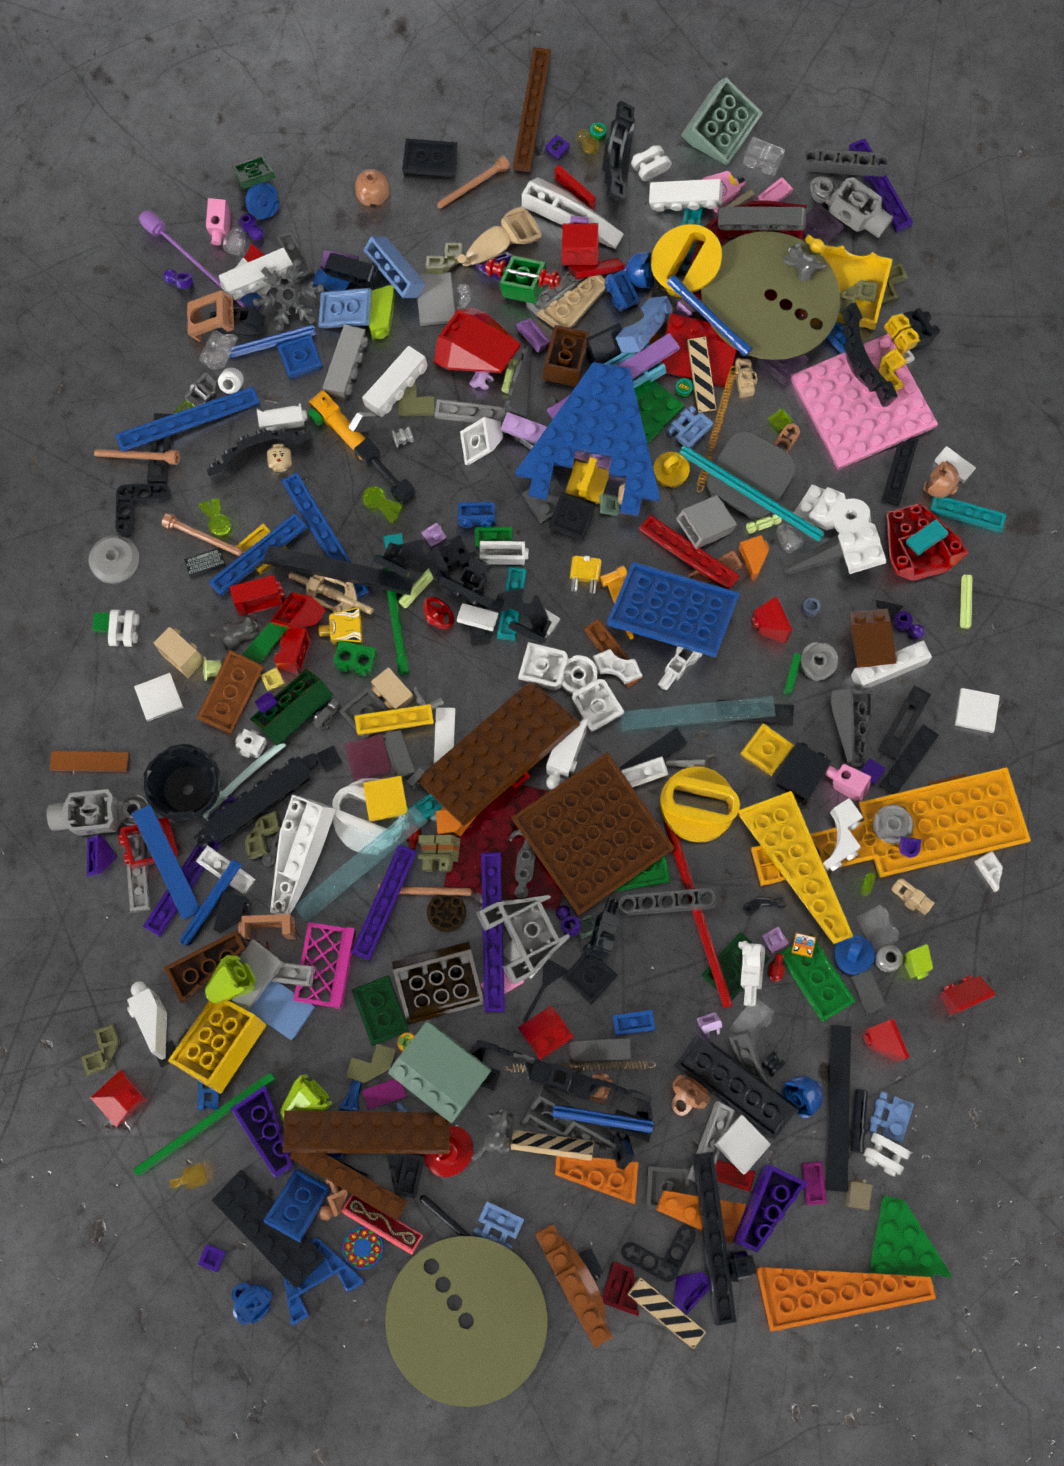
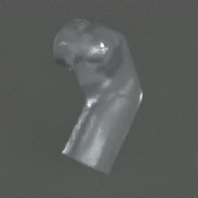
M460 284L457 286V291H459L458 293L461 294L462 298L458 302L457 308L465 309L472 296L469 286Z

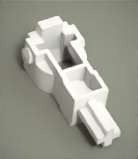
M677 646L675 657L666 666V673L658 683L660 688L667 691L675 679H680L687 666L695 664L703 654L693 651L686 661L679 656L684 648Z
M747 941L739 942V948L742 949L743 955L741 986L745 989L744 1005L756 1006L757 989L762 990L765 948L762 944H752Z

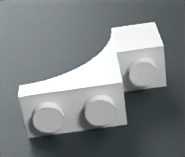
M850 798L833 808L830 812L837 827V843L830 858L823 863L826 872L830 869L835 871L841 867V862L846 858L850 861L858 855L857 851L861 848L850 831L861 825L859 821L863 816Z

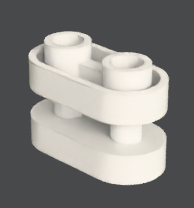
M654 145L648 150L634 155L631 165L635 171H639V177L645 182L666 172L671 167L672 162L668 156H664L661 146Z
M111 610L108 629L109 646H119L120 641H123L125 647H133L134 643L138 642L136 625H139V614H136L135 610H126L125 615H121L120 610ZM121 623H124L123 633H121Z
M873 1133L870 1141L875 1146L873 1150L868 1147L863 1154L866 1157L865 1161L875 1167L879 1164L885 1168L884 1172L893 1177L896 1174L901 1175L904 1167L899 1162L901 1158L908 1160L911 1152L891 1140ZM882 1149L894 1154L892 1159L880 1154Z

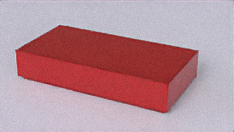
M717 1159L715 1164L717 1182L751 1191L756 1171L749 1169L746 1174H742L733 1164Z

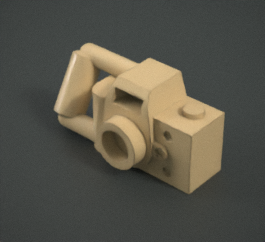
M737 358L735 365L738 371L735 373L739 398L754 396V386L757 385L758 381L757 374L753 372L750 359Z
M902 878L898 879L891 888L896 895L903 901H906L904 905L912 911L917 909L925 915L934 905V902L927 898L925 893L916 889ZM903 886L907 887L904 893L900 891Z

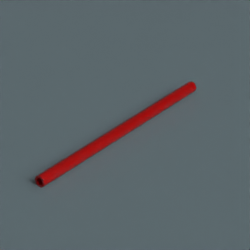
M664 821L669 841L675 848L673 853L685 890L695 889L679 837ZM687 896L689 903L691 904L693 901V897ZM693 910L692 912L723 1008L732 1007L733 1003L703 911Z

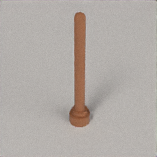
M501 156L493 167L437 203L438 208L448 205L498 171L505 172L508 170L510 164L506 157Z
M96 449L94 451V455L97 457L165 460L169 464L178 465L180 461L179 451L171 449L165 453L125 451L122 453L121 450Z
M166 513L163 517V527L168 529L177 528L237 556L244 554V551L238 547L179 522L173 514Z
M402 886L399 894L470 896L473 894V890L471 888Z

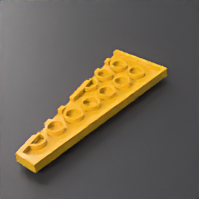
M792 791L738 810L739 817L832 943L836 944L852 938L851 929Z

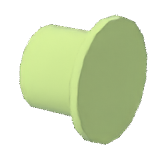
M203 657L204 681H207V677L217 676L221 668L220 660H206V657Z

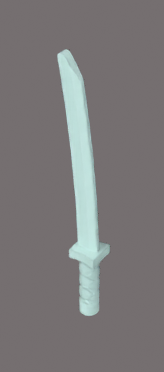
M286 744L274 745L244 770L223 791H220L216 803L210 810L204 813L203 817L205 819L209 817L224 800L229 798V795L257 769L286 747Z

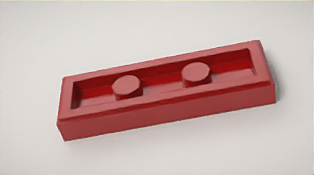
M560 165L556 166L554 179L593 210L596 207V197Z
M618 258L598 261V265L569 266V273L576 279L620 272L625 269V264Z

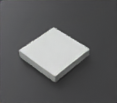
M171 673L134 686L147 722L184 708Z
M961 688L955 726L993 733L1000 695Z
M740 1115L714 1145L742 1174H746L771 1144L743 1115Z

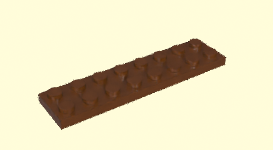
M284 1110L283 1153L449 1154L450 1151L449 1121L438 1112Z

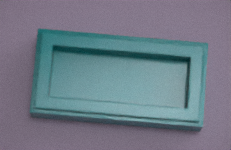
M936 519L908 538L906 544L919 556L948 536V531Z

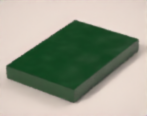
M264 155L232 167L242 190L276 178Z
M741 932L718 956L732 1001L743 989L741 986L743 955L742 949L739 948V942L747 941L752 943ZM765 954L764 965H765V964L768 962V960L770 959L766 954ZM709 966L701 974V977L718 991Z
M389 975L351 989L371 1046L410 1032Z

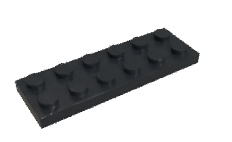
M700 1033L696 1035L675 1064V1066L774 1140L798 1110L797 1105Z
M240 1170L211 1200L295 1289H298L327 1258L305 1235L298 1242L264 1223V1219L274 1202L243 1170Z

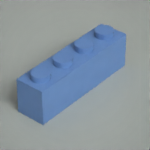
M371 236L363 251L402 298H418L426 283L387 237Z

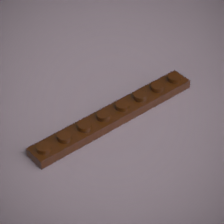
M533 48L513 170L531 171L551 49Z

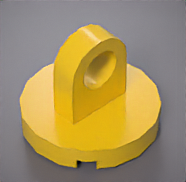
M666 452L655 460L653 470L655 479L659 484L665 487L676 488L687 480L690 467L687 459L679 453Z

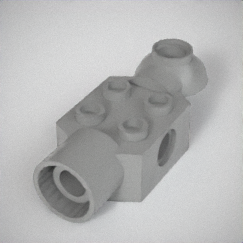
M823 176L815 177L810 183V192L813 199L818 203H827L828 212L856 232L866 229L877 238H880L893 219V216L881 209L882 197L854 177L843 181L839 189L831 179Z
M108 789L69 793L65 802L48 805L47 821L52 831L69 829L70 832L78 836L116 832L122 822L127 825H136L131 814L132 809L138 807L139 810L147 806L148 802L144 797L137 794L128 795L120 801Z

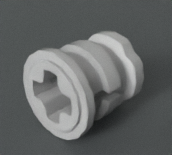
M406 427L404 430L402 428L398 429L397 432L392 430V437L396 448H399V444L406 445V442H414L410 427Z

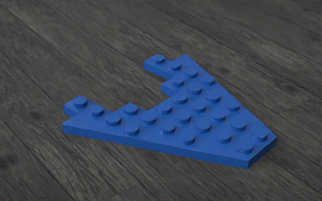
M592 363L515 472L517 477L532 479L529 497L547 500L554 465L572 468L575 453L579 451L612 457L609 475L627 478L620 513L639 516L642 499L659 502L660 496L630 368Z

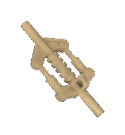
M292 571L288 575L289 579L306 586V595L312 596L323 608H327L333 611V613L358 607L367 614L371 615L374 608L358 601L353 583L318 575L308 579ZM328 580L334 584L338 583L344 586L345 595L338 590L324 585L323 582ZM319 593L341 603L333 607L316 597Z

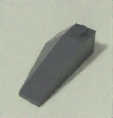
M854 689L832 690V712L848 765L850 767H863L867 749L865 736L870 731V726L867 725L868 718L873 713V691Z

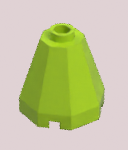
M227 955L220 961L205 988L206 997L209 1001L221 1003L247 995L254 990L255 986L253 984L256 983V978L246 962L243 964L239 962L241 958L237 955Z
M301 1075L294 1082L280 1110L282 1121L284 1122V1110H327L332 1105L331 1101L327 1102L329 1095L314 1079L308 1081V1075Z

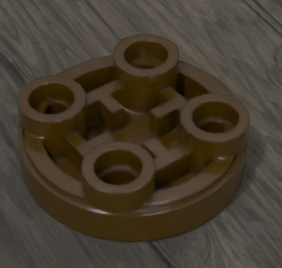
M456 895L434 896L427 907L429 923L433 928L444 933L459 929L466 919L464 902Z

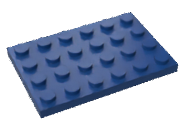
M632 562L607 620V625L716 658L740 593Z

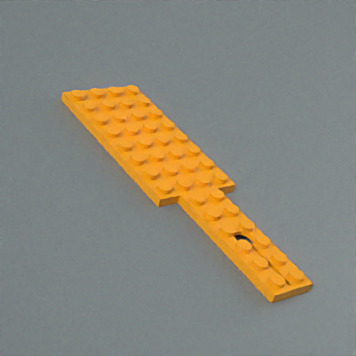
M1008 768L859 802L857 805L860 814L863 816L862 821L859 822L861 825L850 832L861 848L857 851L858 855L850 861L847 858L843 860L841 867L874 860L878 876L883 878L1029 843L1031 839ZM887 805H897L903 807L911 815L913 829L909 838L921 839L920 851L917 856L913 858L905 857L900 853V843L889 844L878 838L874 832L873 821L880 809ZM837 827L810 834L816 849L819 850L822 863L830 858L836 847ZM761 845L751 848L760 886L786 881Z

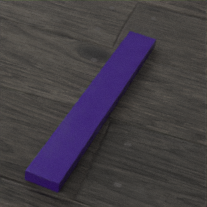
M229 795L223 806L227 803L232 804L238 799ZM214 841L208 844V846L217 852L221 844H216ZM197 844L181 868L191 890L205 870L196 860L207 845L201 848ZM168 889L143 925L145 929L158 937L162 936L178 911Z
M501 852L481 853L482 909L493 903L502 902ZM502 922L488 930L483 929L485 1012H505Z

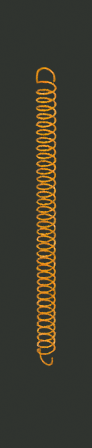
M719 406L718 413L725 414L724 412H719V410H722ZM713 428V431H712V434H711V438L716 439L717 437H712V435H715V436H719V435H718V434H713V432H716V431H714V428Z

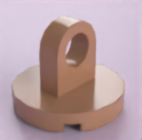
M678 1075L672 1083L673 1090L676 1093L672 1100V1109L681 1116L688 1114L694 1107L705 1108L711 1100V1097L707 1095L709 1093L707 1089L691 1077L689 1079L684 1078L686 1075ZM679 1100L686 1103V1109L680 1108Z

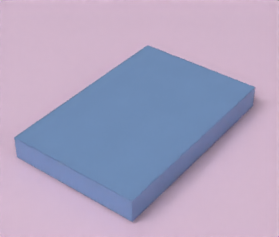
M364 288L321 292L318 327L325 329L343 327L344 324L349 326L369 325L372 290Z
M270 982L249 1012L293 1041L315 1009V1006L293 1001L294 992L280 983Z

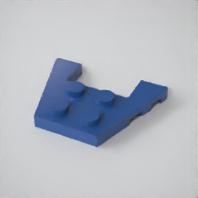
M319 1237L310 1240L327 1257L298 1289H295L283 1277L292 1326L310 1316L300 1295L337 1273L347 1293L364 1283V1280Z

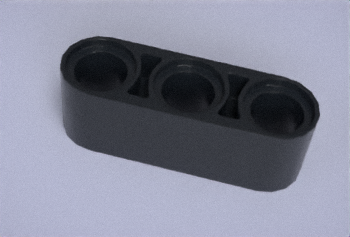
M330 253L323 271L328 276L364 287H372L378 269L370 263Z

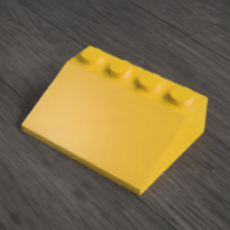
M208 1001L168 1061L221 1094L257 1041L266 1024L253 1013L230 1001L221 1003Z

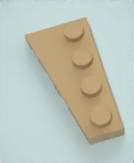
M600 275L588 277L579 283L578 287L566 292L562 298L550 303L546 309H541L537 312V316L553 328L554 325L573 328L605 292V279Z

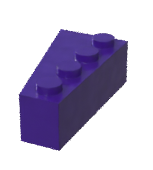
M265 1085L233 1106L231 1111L273 1177L277 1180L293 1169L289 1154L283 1153V1136Z
M764 1164L733 1242L758 1253L774 1231L773 1229L777 1223L782 1220L785 1212L795 1202L798 1194L805 1188L808 1182L772 1165Z

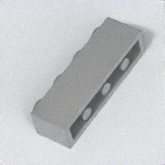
M344 324L323 385V391L329 397L346 401L347 395L351 394V383L353 379H356L357 365L361 363L363 347L366 348L368 343L365 329Z

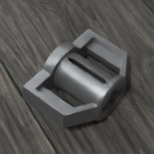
M204 372L199 379L192 383L190 390L184 397L194 406L215 400L219 386L218 382L208 373ZM206 380L214 386L213 391L204 384ZM194 394H197L204 402L199 403L193 397Z

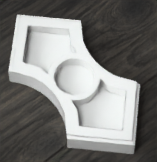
M610 649L592 657L600 675L606 673L616 675L624 684L640 679L643 676L635 659H620Z

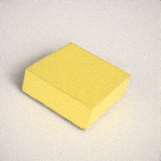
M277 667L260 675L267 691L272 692L286 685Z

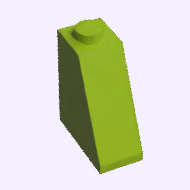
M392 285L372 290L370 323L368 325L372 340L383 339L390 335L395 303V291Z

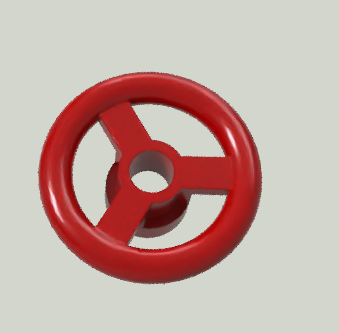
M426 598L423 603V609L427 622L441 629L451 628L454 624V615L450 607L440 598ZM431 602L439 604L442 608L433 606ZM444 613H447L448 615V623H445L444 621Z

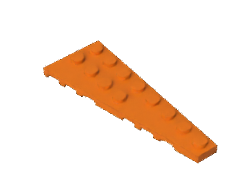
M772 1267L756 1268L770 1332L936 1299L932 1279L929 1276Z

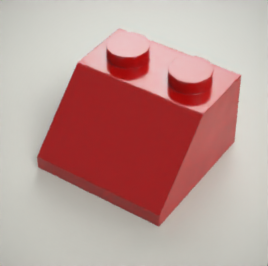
M563 223L562 265H598L599 223Z
M290 628L286 630L285 634H282L280 651H277L274 657V662L279 670L297 675L301 673L311 642L306 628Z
M973 975L961 979L962 984L957 986L955 983L943 987L945 991L940 993L950 1016L996 995L980 975L975 978Z
M549 1006L518 1027L539 1061H542L574 1038L552 1006Z

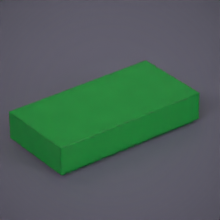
M794 653L783 691L784 694L790 695L793 691L801 654Z

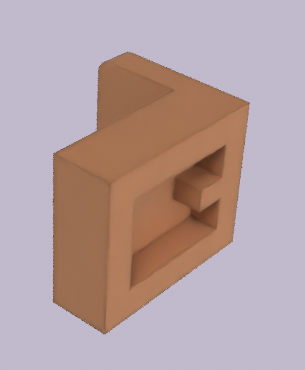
M598 1072L597 1075H592V1078L611 1083L613 1081L609 1079V1075ZM601 1088L587 1100L605 1105L609 1090Z

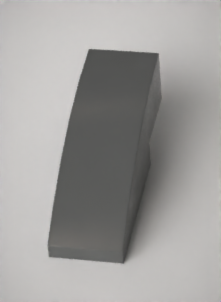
M630 1038L569 1042V1063L631 1060Z

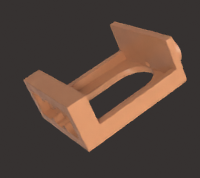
M223 290L187 303L188 335L195 340L201 342V334L220 327L228 332L234 330L233 297ZM216 302L217 316L201 322L200 308Z
M290 914L242 916V922L238 924L239 934H242V937L248 942H251V929L282 928V935L287 940H296L295 919Z

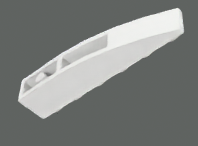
M537 177L529 181L522 193V207L561 225L563 223H570L571 215L588 217V223H599V242L613 249L617 248L624 235L572 193Z
M292 794L279 834L270 907L271 913L291 914L318 861L336 810L335 808Z

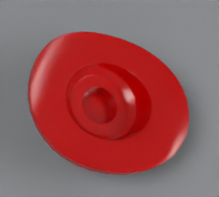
M449 1125V1154H423L425 1165L433 1174L440 1177L455 1176L462 1172L471 1161L473 1142L468 1132L461 1127Z

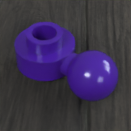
M244 214L239 218L238 224L241 231L249 233L254 241H260L263 238L264 232L257 226L254 216Z
M168 269L164 272V280L169 284L175 283L181 289H187L193 284L191 273L183 272L177 274L173 269Z
M900 611L894 616L893 625L897 630H909L911 637L914 639H920L924 636V627L920 624L914 625L910 613Z
M559 906L556 910V916L559 920H562L560 924L561 930L564 934H569L570 937L577 935L582 927L579 919L576 916H571V909L568 906Z

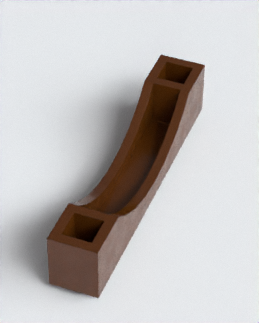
M292 1153L289 1157L395 1220H398L408 1202L401 1196L356 1172L326 1153Z

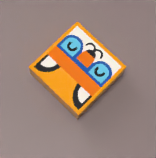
M795 933L791 953L811 958L816 937Z

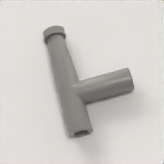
M417 687L411 689L410 692L414 695L418 706L426 705ZM439 698L429 704H431V709L434 710L436 707L444 705L442 698Z
M704 759L666 760L665 765L666 768L704 767L705 762Z

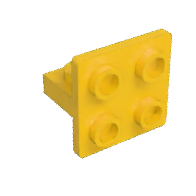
M590 457L588 463L575 461L565 493L582 500L600 504V495L604 493L609 478V470L597 467L596 458Z

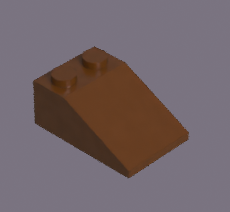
M554 325L542 380L576 387L580 380L587 348V338L590 332Z
M888 608L850 612V633L857 667L896 664Z

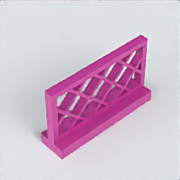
M308 922L300 965H305L307 958L309 963L306 965L314 966L313 963L323 957L329 966L320 972L315 967L317 974L313 980L320 977L325 986L316 992L312 987H309L313 994L308 998H299L300 990L305 986L296 985L293 1001L342 1010L352 958L351 951L356 937L355 928H343ZM312 928L321 929L325 935L314 941L311 937ZM335 931L343 932L341 940L334 945L329 935ZM327 937L332 947L322 953L317 944ZM316 946L320 955L311 961L307 953L309 949ZM335 949L338 953V959L330 964L325 955ZM331 968L335 976L327 984L321 975ZM327 988L331 993L330 1002L321 1001L317 994Z

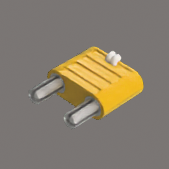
M590 556L572 557L570 579L572 580L571 591L574 589V581H576L574 592L577 591L578 581L590 582L589 592L591 594L594 583L593 594L596 593V586L600 581L601 559L591 558Z

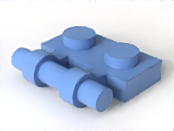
M693 406L684 409L681 412V416L677 420H673L670 423V427L666 430L669 435L678 432L679 434L676 435L675 439L683 446L686 445L689 448H692L714 425L701 412L695 417L693 413L696 409ZM685 421L690 422L686 427L682 426Z
M881 1092L879 1099H876L875 1102L876 1109L874 1115L870 1117L869 1131L877 1133L878 1127H882L881 1136L902 1143L914 1104L897 1097H893L890 1104L886 1102L889 1094ZM884 1109L889 1110L886 1121L881 1119Z
M486 1202L478 1220L484 1223L485 1227L483 1230L475 1227L472 1235L495 1241L511 1250L513 1244L507 1242L506 1239L508 1235L516 1239L524 1219L492 1203ZM491 1227L502 1232L500 1238L489 1233Z

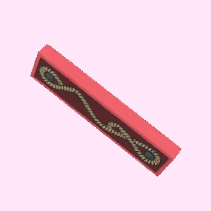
M353 1194L341 1211L346 1216L411 1255L423 1237L422 1234Z

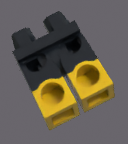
M920 308L915 311L891 316L884 326L892 340L895 339L893 342L901 354H905L908 350L915 347L928 345L940 333L937 325L931 326L929 323L931 320L929 312H922Z

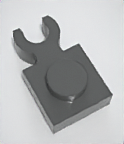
M333 698L327 708L316 713L313 723L318 730L322 731L330 722L333 714L341 707L340 702Z

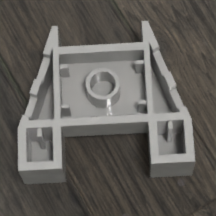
M550 895L497 902L476 912L484 930L504 922L521 956L502 966L511 984H516L532 976L570 937L569 934L557 936L541 902L551 898Z

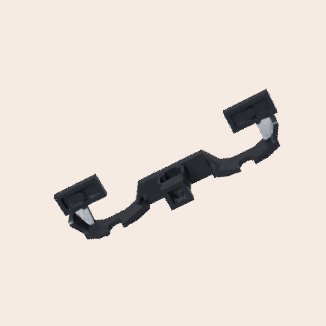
M423 539L399 545L390 542L384 556L381 554L375 555L373 559L374 562L404 577H411L413 570L399 563L414 560L428 567L433 578L439 584L451 589L452 594L459 597L464 595L468 597L467 601L472 604L478 605L480 603L497 611L513 609L529 617L533 626L530 629L516 621H511L508 626L509 629L540 644H544L548 638L546 634L552 621L549 620L539 596L535 595L532 602L527 604L522 600L524 592L522 588L499 593L495 600L476 591L482 588L486 579L484 572H489L492 566L476 557L470 558L469 567L463 569L459 578L460 582L446 576L449 567L439 547L435 546L430 554H425L422 551V546L425 542Z
M477 1040L476 1045L469 1051L481 1062H483L486 1050L524 1062L529 1081L584 1099H588L601 1088L640 1100L636 1115L617 1109L615 1114L646 1120L653 1119L650 1103L652 1097L639 1091L626 1089L605 1080L591 1078L573 1072L572 1069L565 1066L539 1061L523 1053L510 1051L481 1040ZM490 1068L492 1071L481 1087L495 1091L501 1071ZM610 1127L611 1130L647 1142L650 1141L652 1132Z

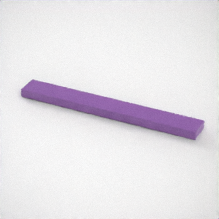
M669 333L617 366L630 368L633 379L680 350V346ZM568 397L547 409V413L552 419Z

